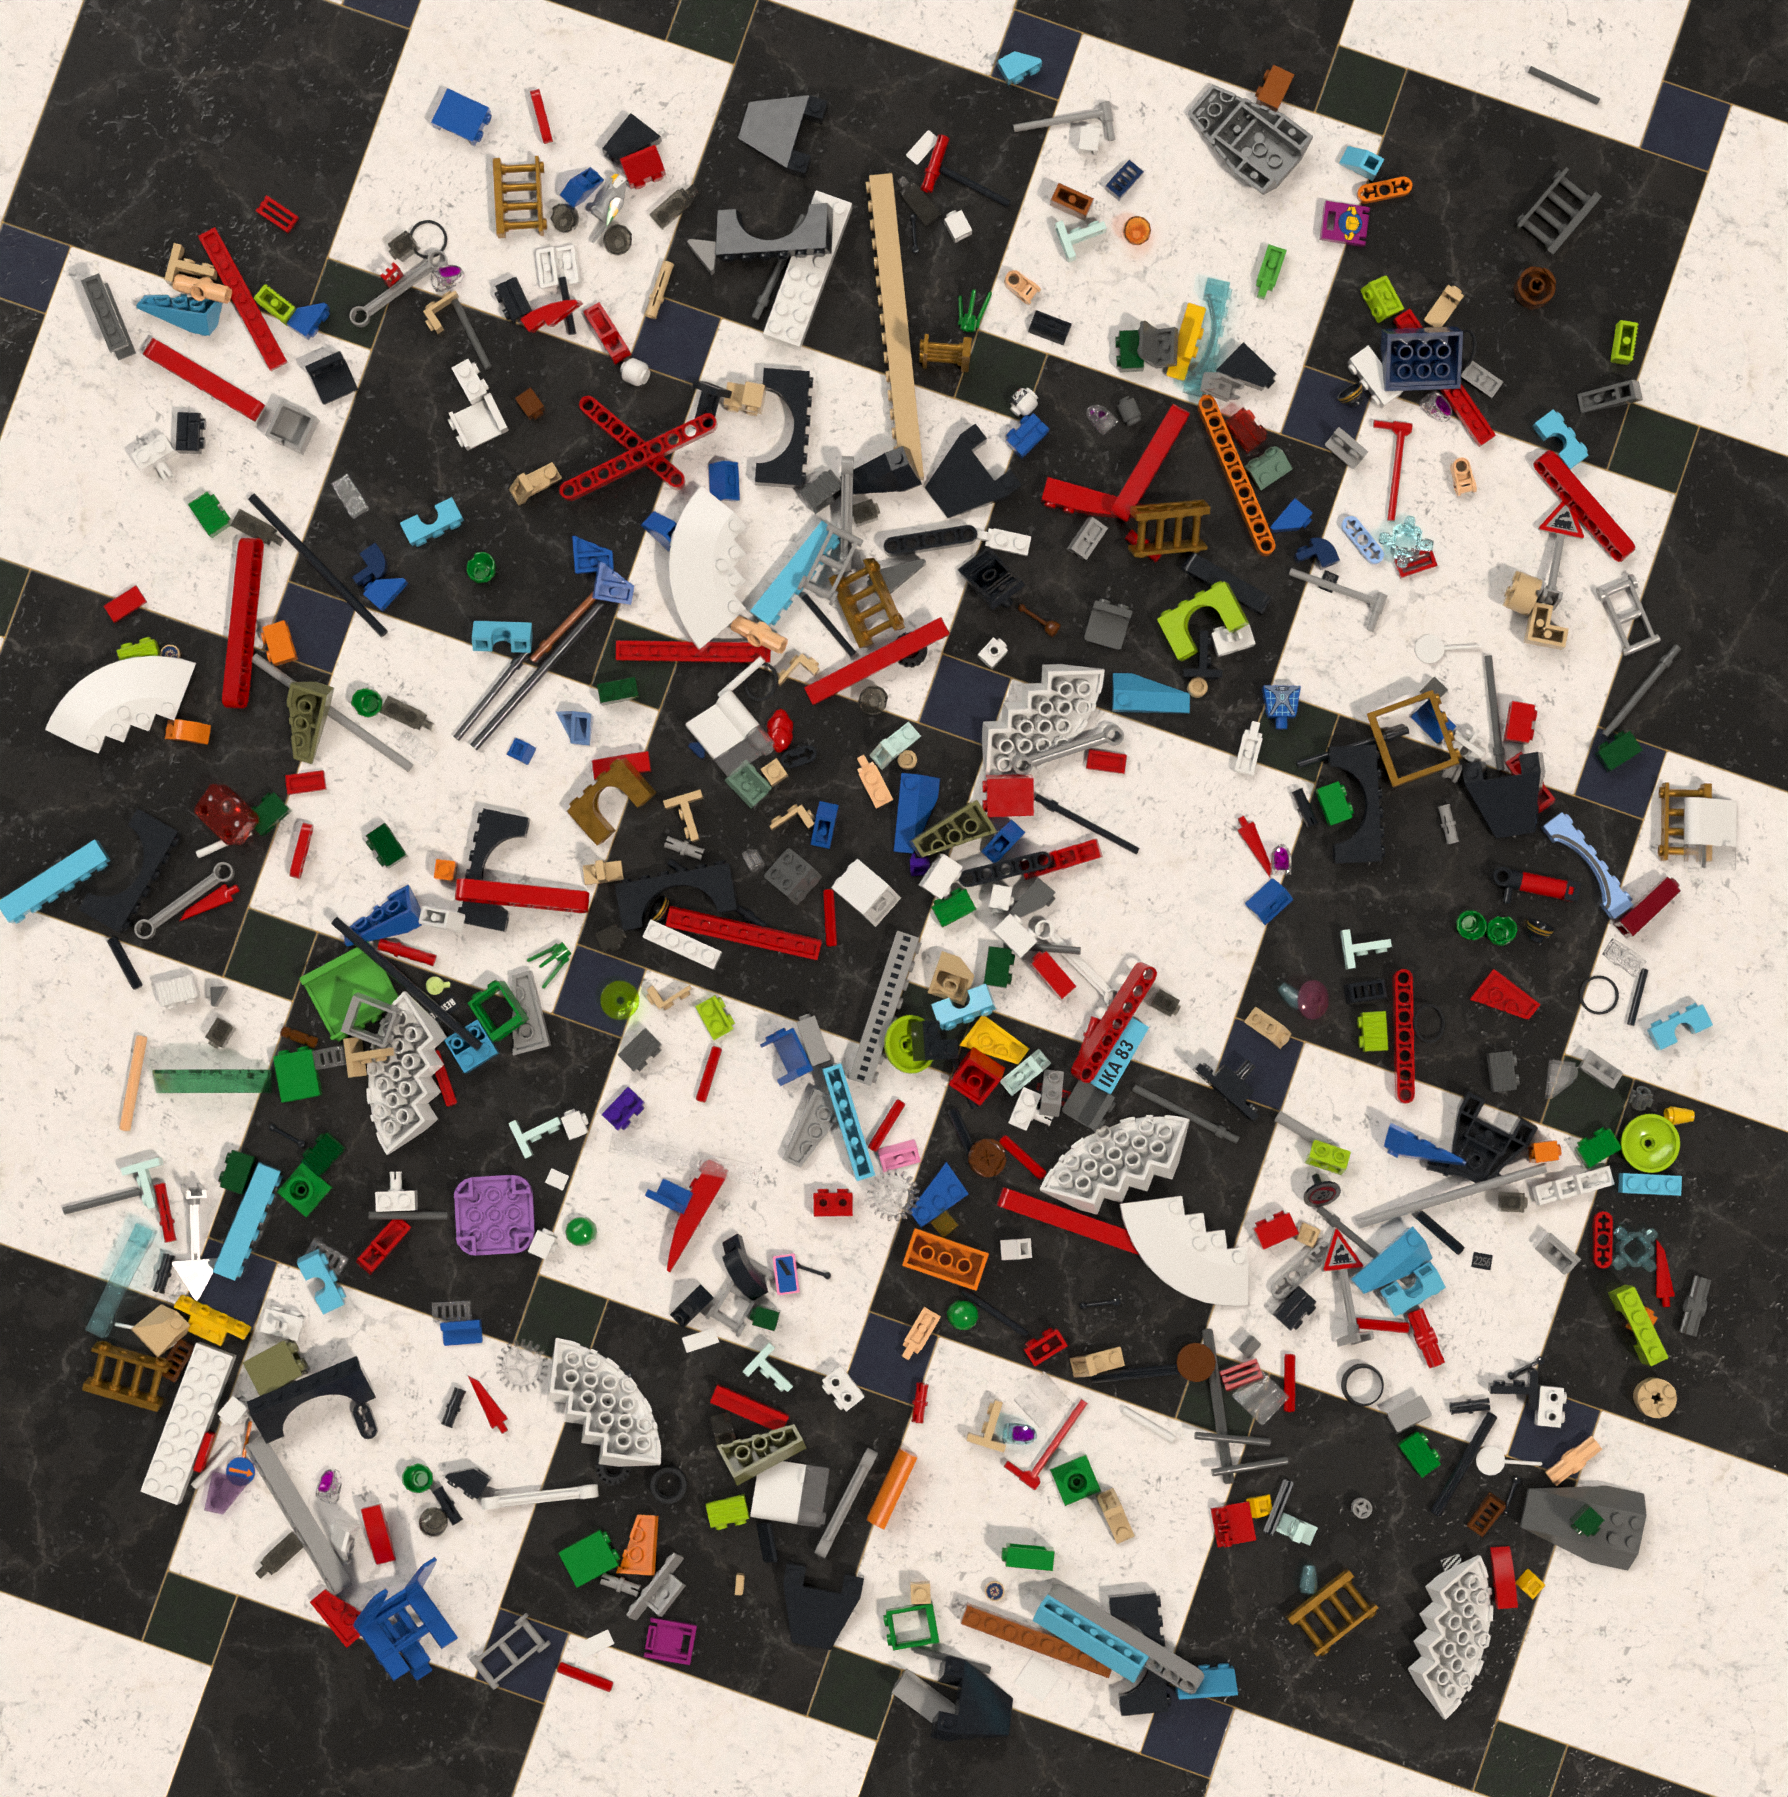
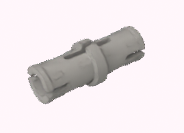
M1450 804L1439 806L1438 809L1442 820L1441 828H1444L1447 845L1459 842L1455 828L1456 821L1453 820Z
M670 836L667 837L666 841L673 843V845L665 842L664 848L680 852L682 856L688 855L699 860L702 859V855L695 852L703 854L704 848L688 844L689 842L686 840L683 842Z
M603 1573L602 1577L609 1581L601 1579V1585L614 1588L619 1593L622 1591L635 1597L638 1596L639 1592L632 1590V1588L640 1591L641 1585L626 1581L624 1577L618 1578Z

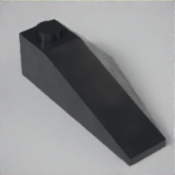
M905 446L886 452L855 468L853 471V495L905 492L922 485L911 451Z

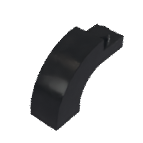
M736 1234L722 1242L725 1255L722 1256L724 1265L739 1290L752 1301L768 1293L765 1277L751 1264L742 1236Z

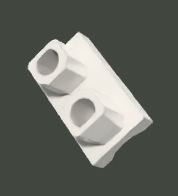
M1467 729L1465 732L1467 736L1456 730L1454 733L1455 741H1452L1454 749L1458 748L1460 751L1463 746L1468 748L1469 751L1465 758L1471 763L1475 762L1479 756L1482 758L1486 749L1479 745L1484 740L1478 736L1480 730L1476 729L1473 733Z

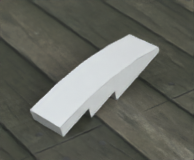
M1605 1166L1532 1186V1191L1538 1206L1614 1185L1610 1166Z

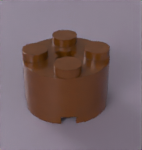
M1536 266L1527 268L1519 276L1514 286V294L1517 301L1529 310L1545 306L1555 293V277L1546 268ZM1532 286H1533V287L1537 286L1538 289H1537V290H1536V289L1533 290V289H1532Z

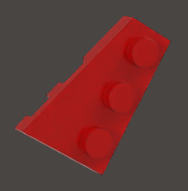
M1494 968L1470 998L1472 1001L1497 1008L1527 1020L1540 1006V1003Z
M327 1589L310 1601L311 1605L346 1648L360 1637L353 1624L362 1611L337 1595H333Z

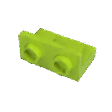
M1387 275L1369 282L1360 290L1377 323L1404 310Z
M714 995L695 1006L713 1040L734 1030L733 1025L735 1022L730 1014L726 1015L723 1010L726 1005L721 997L717 998Z
M1314 1140L1311 1150L1306 1157L1305 1164L1342 1176L1347 1168L1351 1152Z

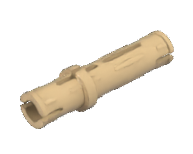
M662 261L653 293L649 296L650 301L645 313L646 317L651 319L657 318L660 304L664 301L663 296L674 264L671 262Z

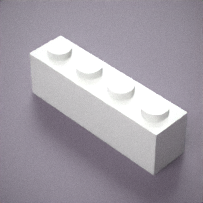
M651 919L643 935L644 939L715 970L722 954L721 951Z

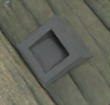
M1433 677L1420 693L1423 694L1433 690L1434 694L1438 693L1441 698L1448 689L1436 677Z
M228 987L210 988L211 1005L213 1007L219 1006Z
M1250 1335L1238 1350L1247 1358H1250L1261 1346V1343L1254 1336Z

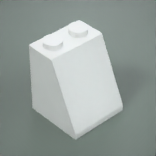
M858 859L848 866L847 871L836 879L832 887L839 896L875 927L901 899L885 881Z

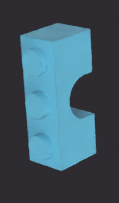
M1553 409L1532 427L1543 442L1552 436L1562 440L1563 450L1558 454V457L1569 469H1572L1588 456V450L1582 442L1579 443L1575 438L1576 434L1572 428H1567L1564 424L1563 416Z
M452 497L435 505L438 512V518L435 523L426 525L422 523L418 515L400 523L412 546L416 545V547H419L427 542L426 539L432 536L437 538L444 534L443 531L449 528L453 530L461 526V522L464 519Z
M474 621L472 631L473 651L492 652L493 645L496 642L507 641L511 644V652L531 653L533 639L532 623Z
M983 984L967 990L970 1001L962 1009L955 1008L950 998L931 1004L936 1019L940 1021V1028L942 1030H951L956 1027V1024L972 1022L975 1017L980 1015L987 1016L993 1010H996L989 987Z
M1693 1003L1685 1007L1687 1011L1683 1013L1676 1011L1668 1015L1669 1019L1664 1022L1660 1019L1651 1023V1028L1647 1029L1656 1050H1662L1678 1042L1675 1036V1028L1680 1023L1687 1025L1691 1034H1696L1713 1026L1704 1005Z
M1619 1173V1193L1681 1196L1682 1176Z
M317 1249L298 1258L297 1265L306 1281L314 1277L324 1281L325 1286L315 1292V1300L324 1315L343 1306L347 1296L343 1287H338L336 1283L338 1280L334 1270L330 1271L327 1265L329 1260L326 1254L321 1253L320 1249Z
M1431 1262L1413 1271L1416 1276V1282L1411 1288L1402 1289L1398 1282L1395 1281L1380 1290L1388 1308L1395 1317L1405 1313L1413 1306L1421 1304L1425 1299L1438 1294L1446 1288L1437 1269Z

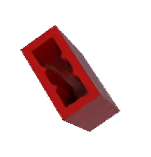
M1032 774L986 775V781H982V792H986V800H982V808L986 811L988 817L1034 816V778Z
M1040 951L1031 959L1033 963L1030 966L1059 1000H1062L1077 987L1047 951L1044 953Z

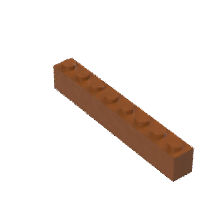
M970 1603L966 1604L960 1620L962 1625L1103 1677H1110L1112 1669L1060 1637Z

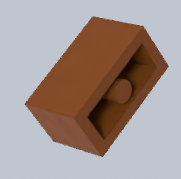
M1273 65L1271 70L1267 69L1263 77L1265 84L1263 87L1259 86L1254 96L1257 98L1256 104L1269 107L1270 110L1277 112L1294 74Z
M1058 183L1051 198L1050 206L1085 221L1094 198Z

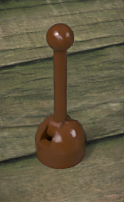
M1020 604L1018 606L1020 612L1024 611L1045 625V632L1052 638L1060 629L1061 624L1053 620L1046 622L1026 609L1025 605Z

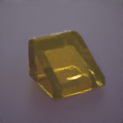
M946 1210L931 1222L943 1238L958 1226Z

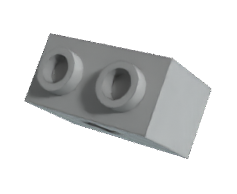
M1044 1069L1039 1115L1059 1117L1064 1072Z

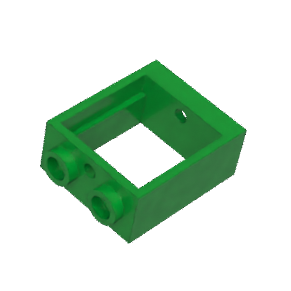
M494 980L487 985L488 989L484 992L479 991L472 996L473 1000L468 1002L491 1040L496 1042L501 1041L527 1022L529 1018L506 982ZM501 990L516 1016L497 1029L481 1004Z
M1006 1543V1548L1002 1547L1001 1559L1005 1562L1006 1567L1053 1571L1055 1551L1053 1547Z
M931 1601V1604H913L886 1609V1615H883L885 1627L889 1626L890 1634H886L888 1646H892L893 1651L939 1643L933 1601ZM926 1609L930 1637L897 1642L892 1615Z

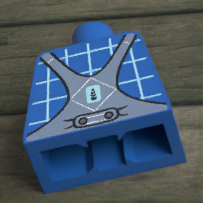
M1264 685L1262 687L1267 718H1276V729H1287V718L1296 717L1301 686Z

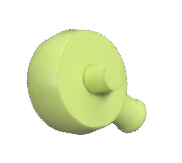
M431 977L426 982V990L432 995L441 993L444 988H450V982H443L439 977Z

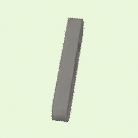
M1326 1242L1318 1243L1277 1279L1271 1286L1272 1295L1279 1299L1285 1298L1323 1264L1325 1259L1324 1254L1320 1255L1318 1258L1321 1261L1318 1263L1317 1259L1311 1254L1314 1252L1317 1255L1321 1251L1319 1249L1320 1246L1328 1247L1329 1244ZM1307 1258H1311L1314 1261V1267L1309 1270L1304 1267V1261ZM1293 1271H1297L1300 1274V1279L1297 1282H1291L1289 1279V1274ZM1285 1278L1286 1281L1290 1285H1292V1287L1289 1289V1287L1286 1286L1283 1289L1284 1294H1276V1286L1284 1285L1285 1282H1283L1282 1280Z

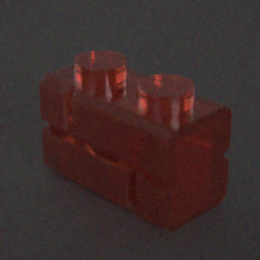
M1243 407L1227 419L1225 424L1242 448L1249 454L1266 441L1267 431L1261 424L1258 426L1254 421L1256 419L1254 414L1249 409L1246 411Z

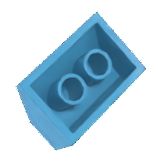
M1220 1663L1218 1667L1211 1668L1207 1664L1198 1665V1669L1204 1673V1679L1193 1694H1189L1175 1686L1178 1699L1238 1695L1235 1669L1233 1666H1229V1663Z

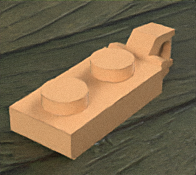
M865 755L858 757L857 760L861 768L857 770L875 808L877 809L893 801L876 765L873 762L868 763Z
M923 1307L904 1340L903 1346L907 1348L902 1354L903 1358L909 1360L913 1352L918 1354L922 1350L941 1316Z

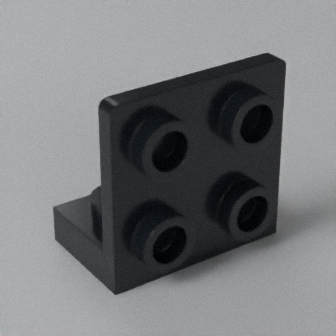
M341 351L305 366L323 405L358 390Z

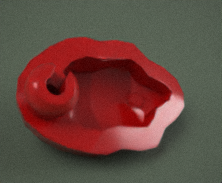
M783 709L776 710L767 722L768 743L779 753L783 752L790 745L793 738V722Z

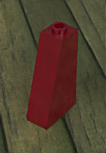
M1672 877L1663 878L1615 921L1613 925L1625 938L1633 937L1681 892L1678 888L1680 886L1679 883Z

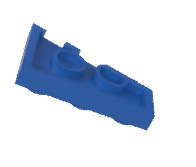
M947 1162L910 1210V1213L920 1227L968 1195V1192Z

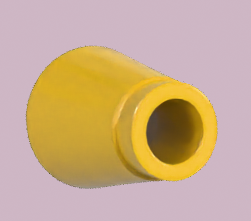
M1673 1106L1664 1110V1118L1668 1119L1673 1125L1694 1121L1695 1115L1693 1110Z

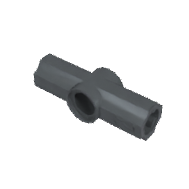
M1698 1276L1693 1277L1689 1295L1686 1296L1683 1305L1684 1314L1679 1328L1680 1333L1694 1337L1697 1336L1701 1317L1706 1312V1298L1711 1280Z

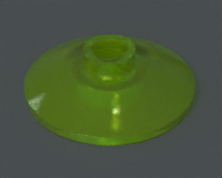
M612 982L605 987L601 994V1007L613 1019H627L638 1009L639 994L635 987L628 982ZM618 997L624 998L623 1004L617 1003Z

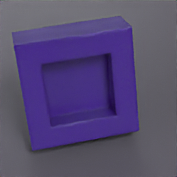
M912 854L910 859L911 876L925 875L930 868L928 856L916 858V855Z

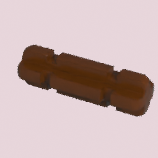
M285 1026L281 1029L280 1036L289 1037L290 1040L307 1044V1046L313 1048L317 1046L318 1038L314 1036L309 1037L308 1034L297 1030L292 1031L291 1028Z

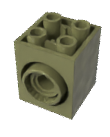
M286 1339L242 1362L259 1396L293 1383L297 1378L308 1373V1364L304 1358H300L298 1354L300 1349L296 1341Z

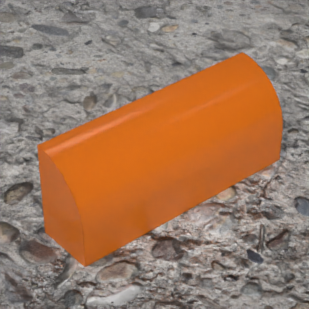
M899 1447L867 1516V1521L883 1530L885 1529L914 1467L917 1455Z

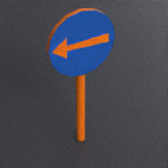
M252 1421L248 1422L242 1457L232 1459L226 1468L228 1480L237 1486L249 1484L255 1476L254 1464L246 1458L247 1452L245 1449V1445L249 1442Z

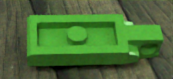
M1268 244L1256 280V286L1260 287L1257 298L1264 300L1267 290L1272 291L1273 287H1275L1287 250Z

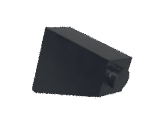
M630 113L602 148L605 154L604 158L610 163L615 162L619 165L621 164V158L650 146H657L662 142L659 134Z
M1244 342L1216 370V372L1241 381L1246 386L1260 391L1265 387L1269 389L1276 382L1274 378L1277 375Z

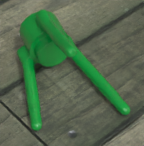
M972 290L968 314H965L964 317L962 296L958 297V325H961L960 330L975 332V329L979 328L992 292L988 293L977 319L976 316L972 315L976 291Z
M563 942L559 945L556 943L552 947L527 959V962H531L551 952L552 956L542 962L539 968L544 967L554 959L558 962L562 960L542 985L543 989L552 981L563 965L570 960L568 956L571 955V952Z

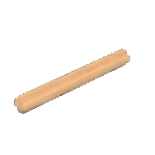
M137 1035L119 1126V1129L123 1131L131 1130L147 1037Z

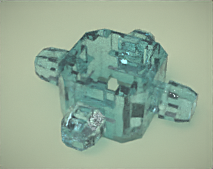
M1406 516L1403 524L1399 523L1394 526L1392 535L1383 532L1379 536L1380 544H1391L1390 553L1394 558H1397V565L1400 568H1406L1409 560L1419 557L1420 549L1432 551L1434 541L1427 538L1425 540L1422 539L1423 531L1419 526H1415L1414 516ZM1401 533L1409 537L1414 535V538H1417L1415 548L1408 550V548L1402 547L1399 549L1398 545H1396L1397 537L1401 536Z
M1621 1226L1613 1231L1617 1239H1621L1616 1244V1252L1620 1257H1616L1612 1262V1266L1616 1270L1624 1268L1626 1263L1632 1267H1640L1643 1264L1642 1267L1648 1272H1652L1657 1268L1655 1262L1649 1259L1654 1255V1246L1650 1241L1653 1242L1658 1236V1233L1653 1228L1644 1232L1645 1235L1641 1232H1630L1627 1234V1231ZM1633 1238H1638L1647 1249L1637 1261H1632L1623 1249Z

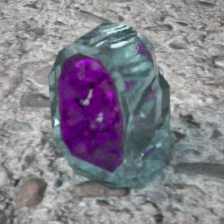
M1006 1423L1004 1425L1002 1440L1005 1444L1030 1445L1037 1439V1433L1030 1425L1019 1423Z

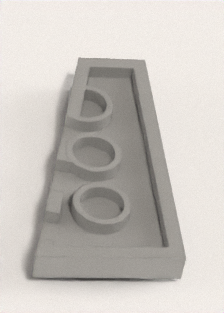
M532 970L512 975V993L529 1018L527 1022L513 1031V1055L551 1046ZM514 1010L512 1011V1018L516 1016Z
M815 1088L813 1089L782 1160L801 1168L819 1142L837 1122L830 1095Z

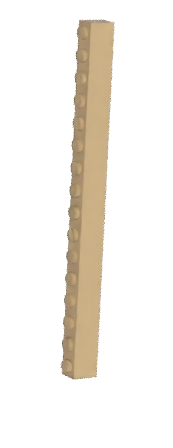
M892 173L870 175L869 182H866L867 193H871L868 209L869 212H873L870 228L871 231H875V238H872L873 250H877V257H874V267L879 269V276H876V286L881 288V295H878V305L883 307V314H880V324L885 326V333H882V343L887 345V352H884V362L889 365V371H886V381L891 384V390H888V400L893 403V409H889L890 420L895 422V428H891L892 439L897 441V447L893 448L905 446L910 449L920 480H924Z

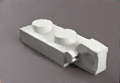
M989 528L988 532L978 530L977 540L985 541V546L991 549L1027 556L1031 536Z
M1252 721L1250 731L1245 730L1234 772L1253 776L1262 742V734L1258 733L1259 722Z

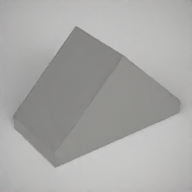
M689 239L687 241L689 248L709 273L713 275L715 273L717 257L716 242Z

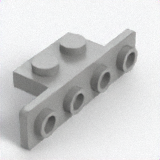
M673 1553L667 1557L661 1570L655 1573L651 1583L642 1590L638 1600L629 1607V1611L626 1614L629 1618L637 1620L647 1606L658 1616L662 1617L686 1586L673 1575V1572L684 1559L681 1555Z

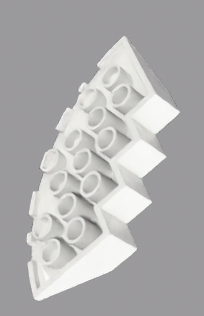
M702 486L691 496L677 520L678 522L670 541L671 548L668 560L671 585L669 588L672 601H674L677 609L676 613L681 618L689 638L698 649H701L746 609L734 595L746 582L734 568L746 555L734 540L746 526L731 509Z
M152 655L127 658L106 665L79 681L65 695L51 715L45 730L82 748L99 753L106 736L124 742L131 725L149 731L156 714L175 720L196 663L181 658Z
M1064 664L1042 665L1041 683L1022 684V702L1003 703L1002 721L983 722L984 781H986V775L1017 774L1011 765V761L1019 753H1024L1028 756L1071 743L1079 733L1081 734L1089 722L1088 719L1092 711L1096 708V701L1103 686L1105 670ZM1020 759L1016 767L1019 770L1025 769L1028 762ZM1050 761L1034 766L1031 771L1043 768L1044 766L1049 764Z
M406 991L392 1003L393 1006L401 1008L399 1014L402 1015L399 1025L394 1027L395 1037L392 1044H388L385 1047L394 1048V1055L387 1056L386 1061L375 1062L374 1058L372 1063L367 1064L366 1074L369 1076L366 1092L367 1102L370 1104L372 1112L370 1117L371 1121L375 1123L376 1135L386 1155H389L424 1132L438 1120L428 1103L441 1092L431 1076L444 1065L434 1049L447 1037L437 1021ZM388 1012L386 1017L382 1018L381 1026L376 1035L385 1036L392 1013ZM375 1044L371 1045L372 1050L384 1049Z
M1146 1115V1117L1125 1118L1120 1120L1119 1124L1112 1127L1105 1125L1101 1129H1096V1133L1086 1138H1081L1071 1146V1149L1065 1155H1061L1058 1163L1046 1175L1040 1191L1079 1210L1098 1214L1104 1198L1122 1203L1129 1186L1148 1191L1154 1175L1173 1179L1179 1164L1190 1120L1165 1115V1117Z
M1182 1196L1120 1204L1122 1219L1133 1246H1135L1143 1262L1163 1282L1187 1297L1205 1303L1224 1306L1248 1305L1249 1266L1246 1247L1227 1248L1225 1230L1206 1232L1204 1214L1194 1213L1185 1215Z
M556 1338L549 1376L547 1401L566 1403L564 1422L583 1424L581 1443L601 1445L599 1464L618 1467L660 1465L661 1444L657 1423L654 1420L652 1409L647 1399L639 1391L637 1384L631 1377L628 1378L615 1362L597 1353L598 1351L590 1350L573 1341Z
M1480 1555L1439 1574L1425 1586L1433 1602L1420 1613L1427 1630L1414 1640L1421 1657L1408 1670L1416 1685L1445 1720L1461 1704V1698L1466 1691L1469 1692L1471 1690V1683L1475 1675H1479L1484 1663L1481 1660L1483 1650L1489 1647L1491 1636L1488 1634L1490 1621H1493V1605L1490 1604L1492 1590L1488 1586L1487 1578L1489 1576Z

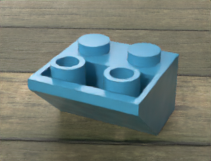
M478 1019L465 1027L483 1043L478 1051L456 1033L444 1040L464 1073L472 1071L500 1053Z

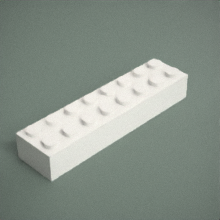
M817 190L811 204L828 203L833 208L832 254H825L824 257L807 255L806 258L791 256L763 332L764 339L798 351L801 350L852 211V203Z
M202 1342L196 1343L141 1492L176 1505L182 1503L204 1434L209 1431L237 1355Z

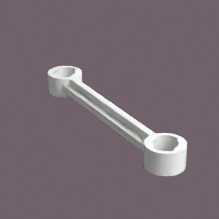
M1042 920L1036 924L1034 932L1037 938L1047 940L1051 945L1068 946L1054 932V926L1051 922ZM1046 923L1049 925L1050 936H1039L1040 924ZM1060 953L1104 997V1003L1109 1007V992L1115 991L1118 993L1119 990L1111 988L1077 954Z
M598 1484L481 1497L482 1510L507 1506L594 1498L599 1496Z

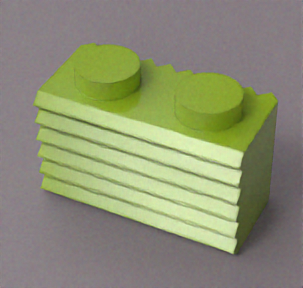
M267 284L254 297V300L260 306L288 326L287 322L296 311L295 306L268 287Z
M1620 320L1616 324L1610 362L1628 365L1633 360L1638 323Z
M151 637L140 639V643L132 645V643L123 644L121 649L117 650L119 660L138 656H160L157 641L155 639L151 640Z
M1386 1011L1360 1013L1361 1017H1357L1358 1029L1361 1028L1362 1036H1359V1048H1363V1052L1388 1050Z
M744 1494L706 1503L711 1528L715 1527L716 1530L727 1528V1524L733 1522L735 1526L745 1524L746 1519L750 1518Z

